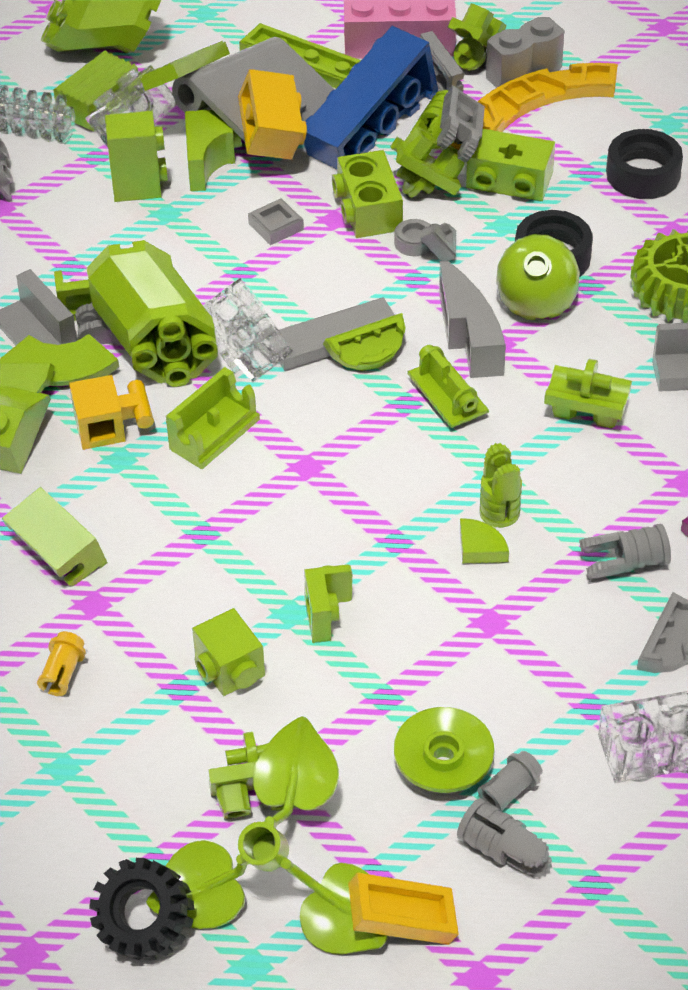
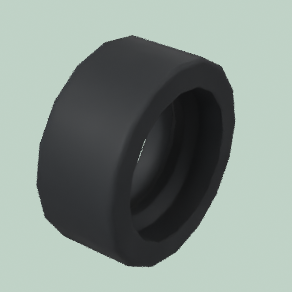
M633 129L623 132L612 140L608 148L607 180L615 190L625 196L637 199H655L665 196L673 191L680 181L683 162L682 147L673 137L661 131ZM649 159L657 161L664 166L654 169H641L629 165L626 161Z
M545 210L525 217L517 226L515 241L532 234L549 235L574 247L570 251L575 256L580 271L579 277L589 268L593 233L590 226L581 217L567 211Z

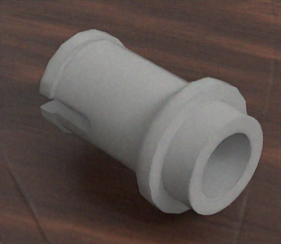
M521 751L519 754L512 753L507 757V765L485 785L483 784L478 788V794L489 805L499 808L502 812L505 806L525 788H534L539 783V776L543 773L542 767L536 758L527 751Z

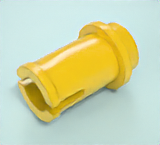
M62 631L57 634V637L51 638L48 644L50 654L42 674L37 680V686L42 691L47 688L49 682H52L48 694L54 696L66 694L77 662L83 661L86 655L85 643L80 636L72 632Z

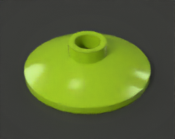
M434 707L412 715L401 725L394 740V758L400 772L414 785L438 793L458 792L472 787L486 776L494 759V741L486 725L471 713L452 707ZM439 757H447V758H449V759H448V760H440V759H437V758H439Z

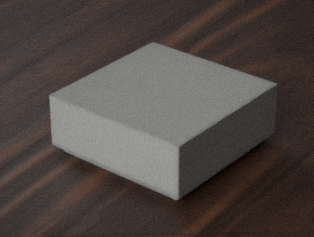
M282 198L248 213L249 225L270 246L304 230L303 218Z

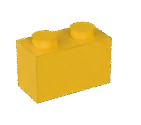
M254 69L248 70L238 94L247 154L292 160L298 145L304 143L307 125L301 119L300 108L302 99L300 92L296 91L294 75Z

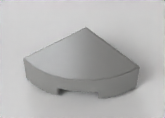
M444 222L439 225L435 223L422 230L420 239L440 261H450L455 258L456 230L450 224Z

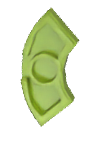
M90 334L76 342L60 345L43 343L28 335L0 358V363H51L55 368L49 386L69 385L70 382L107 376L120 367L118 359Z

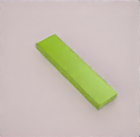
M259 23L239 42L241 51L272 37L281 38L335 89L349 75L352 67L361 61Z
M220 41L142 75L140 81L145 91L229 55V49L226 42Z

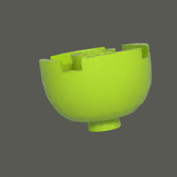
M532 234L517 239L506 248L497 266L496 284L501 301L513 314L526 320L543 319L546 317L554 318L572 305L579 291L580 271L574 254L562 241L549 235Z

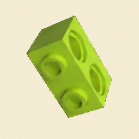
M384 150L337 157L338 174H332V187L335 198H342L341 212L344 223H351L356 238L394 232L396 226L403 221V198Z

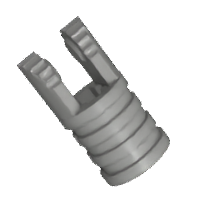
M661 523L655 524L653 527L647 526L638 530L619 531L579 540L581 551L584 553L615 549L616 559L596 562L586 568L589 580L628 573L634 569L640 570L644 567H655L659 564L661 566L669 565L671 562L669 538L665 527Z
M482 798L475 800L464 814L457 830V838L459 840L469 843L471 847L482 851L488 857L494 858L499 864L504 865L507 863L522 873L526 872L528 876H533V878L539 877L541 879L542 876L546 877V874L550 873L549 869L552 868V859L549 857V847L546 842L542 841V838L538 839L537 835L528 831L524 823L513 819L507 813L501 812L499 808L489 805Z

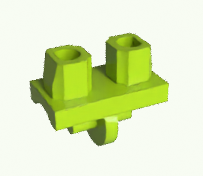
M473 3L470 4L462 21L452 17L448 25L450 30L462 38L455 47L454 60L461 68L469 71L475 70L483 64L487 55V41L507 27L505 23L494 18L492 12Z
M416 127L405 141L396 137L390 146L392 150L397 152L396 162L401 165L396 176L404 180L403 193L409 197H415L421 190L431 194L435 185L455 196L461 188L458 175L465 165L457 157L459 150L449 145L435 159L429 155L436 145L435 138L420 127Z
M590 358L586 363L585 370L555 365L550 384L545 392L544 404L552 405L554 417L569 420L576 417L578 411L593 414V421L597 426L612 429L615 427L618 419L622 420L631 391L632 380L597 373L598 360Z
M253 731L243 733L244 748L225 750L227 766L208 769L211 797L217 796V802L224 819L239 818L251 814L248 791L255 790L253 785L254 769L262 751L267 746V744L256 745ZM284 805L270 806V810L281 811Z

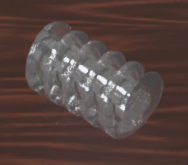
M4 84L0 85V133H13L18 137L27 135L30 139H39L41 137L47 142H53L56 139L59 144H67L75 127V111L72 106H67V99L64 94H58L53 104L50 92H44L39 102L38 93L34 89H30L24 99V92L21 87H15L10 97L9 87Z

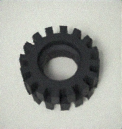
M136 857L135 863L128 859L118 862L120 870L117 871L110 867L103 873L109 879L105 885L97 881L93 890L100 893L99 900L90 899L89 909L97 912V916L90 918L91 925L100 930L96 936L102 943L109 945L111 950L132 959L140 960V958L151 961L157 960L156 954L158 953L164 956L169 955L173 952L170 945L173 942L180 945L183 943L186 937L181 934L184 926L191 928L194 920L187 916V910H194V900L186 895L191 892L189 886L180 880L181 876L175 871L154 860L152 862L146 858ZM142 889L154 891L160 903L159 914L156 920L147 928L132 929L128 925L124 913L128 899L132 894Z

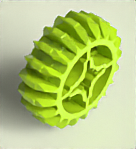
M672 229L669 236L657 233L655 240H645L644 246L641 249H637L630 274L634 297L639 298L641 307L651 308L653 316L666 315L668 322L674 318L681 319L683 323L688 322V231L686 233H678L675 229Z

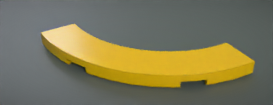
M570 64L568 70L549 73L546 68L510 80L493 89L477 101L485 106L483 129L503 132L511 123L528 112L558 101L583 97H614L618 64ZM454 142L451 144V146L458 150L462 145Z

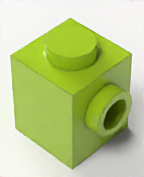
M235 608L192 627L194 660L197 670L206 683L212 681L223 696L238 689L250 687L258 679L265 676L263 645Z

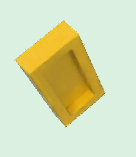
M356 873L348 883L354 931L449 945L459 935L452 888L364 873Z

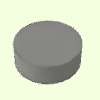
M421 219L402 221L394 230L395 248L407 256H422L429 253L431 250L420 239L422 230L431 224Z

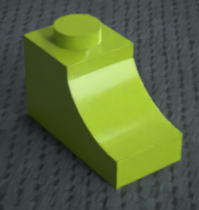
M213 110L185 111L190 191H205L207 181L213 172L226 164L235 163L234 148L242 147L241 137Z

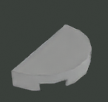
M672 592L638 659L637 670L662 673L675 671L688 664L687 599Z

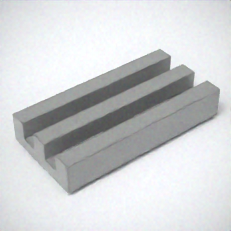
M433 31L420 34V38L428 41L430 45L438 91H449L452 86H455L463 92L464 85L460 81L464 79L462 69Z

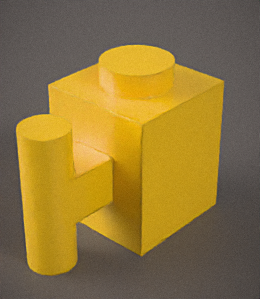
M112 375L69 383L73 413L82 450L126 442L123 420L135 418L137 426L142 429L149 428L154 423L146 389L141 380L129 382L127 385L129 394L119 396L117 395Z

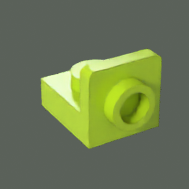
M348 564L304 569V600L312 643L331 641V622L339 621L338 603L352 600L353 574L351 566Z

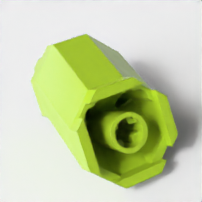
M54 0L46 17L50 22L42 34L41 42L57 52L115 47L125 53H129V51L132 53L148 32L152 23L148 20L151 11L157 12L161 0H61V2Z
M145 240L132 242L133 247L121 249L120 244L108 245L87 267L94 309L132 358L134 370L158 383H167L172 387L186 385L190 379L197 378L218 357L213 318L175 270L171 255Z

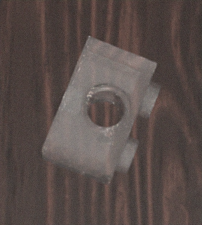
M152 65L139 73L132 68L116 81L119 88L115 92L110 88L92 102L96 109L85 119L107 147L105 115L153 110L155 125L177 105L173 98V93L166 84L147 91L144 90L140 78H142V75L155 70Z

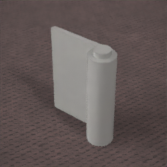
M278 37L269 38L175 79L172 86L173 98L182 111H197L210 107L244 141L238 94L249 69L294 75L296 91L300 92L302 99L300 108L302 121H306L309 116L314 115L326 101L329 93L334 90L284 40Z

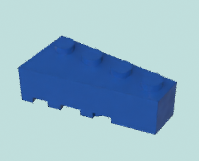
M391 26L381 38H378L365 57L352 67L349 75L343 82L329 93L326 101L314 115L306 119L307 133L304 146L307 155L337 169V157L369 152L375 147L377 136L381 133L386 136L391 134L396 129V121L405 114L411 117L420 109L418 102L424 97L431 100L435 93L438 92V86L429 42L395 26Z

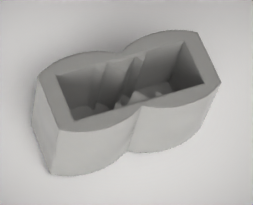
M537 17L523 24L519 29H506L495 34L487 41L486 79L497 88L510 80L547 68L549 73L559 71L562 68L565 30L550 17Z

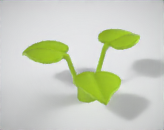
M298 717L283 727L270 740L256 763L253 785L258 799L268 806H284L273 817H266L264 822L251 823L242 830L238 839L240 854L236 857L237 866L233 869L232 857L224 847L214 842L201 840L191 842L180 848L168 861L166 867L181 876L180 880L187 883L191 890L186 895L194 900V910H187V916L194 919L191 926L193 929L221 927L238 915L245 903V893L236 878L245 873L248 864L266 872L282 867L314 891L303 901L299 917L304 935L315 947L331 954L341 955L380 949L386 943L387 935L353 930L348 883L356 873H368L353 864L337 863L326 871L320 884L288 859V841L276 829L280 823L292 814L294 806L305 811H312L323 806L333 796L338 785L339 768L334 753L306 717ZM152 891L146 903L150 909L159 914V899L155 892Z

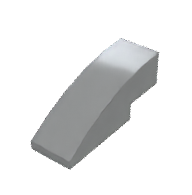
M440 261L439 295L448 349L465 348L470 378L504 376L506 344L501 326L492 307L480 290L464 273L449 261Z

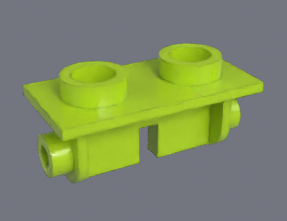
M426 345L420 350L419 367L407 371V374L451 428L489 413V409L477 396V391L466 383L446 359L440 347Z

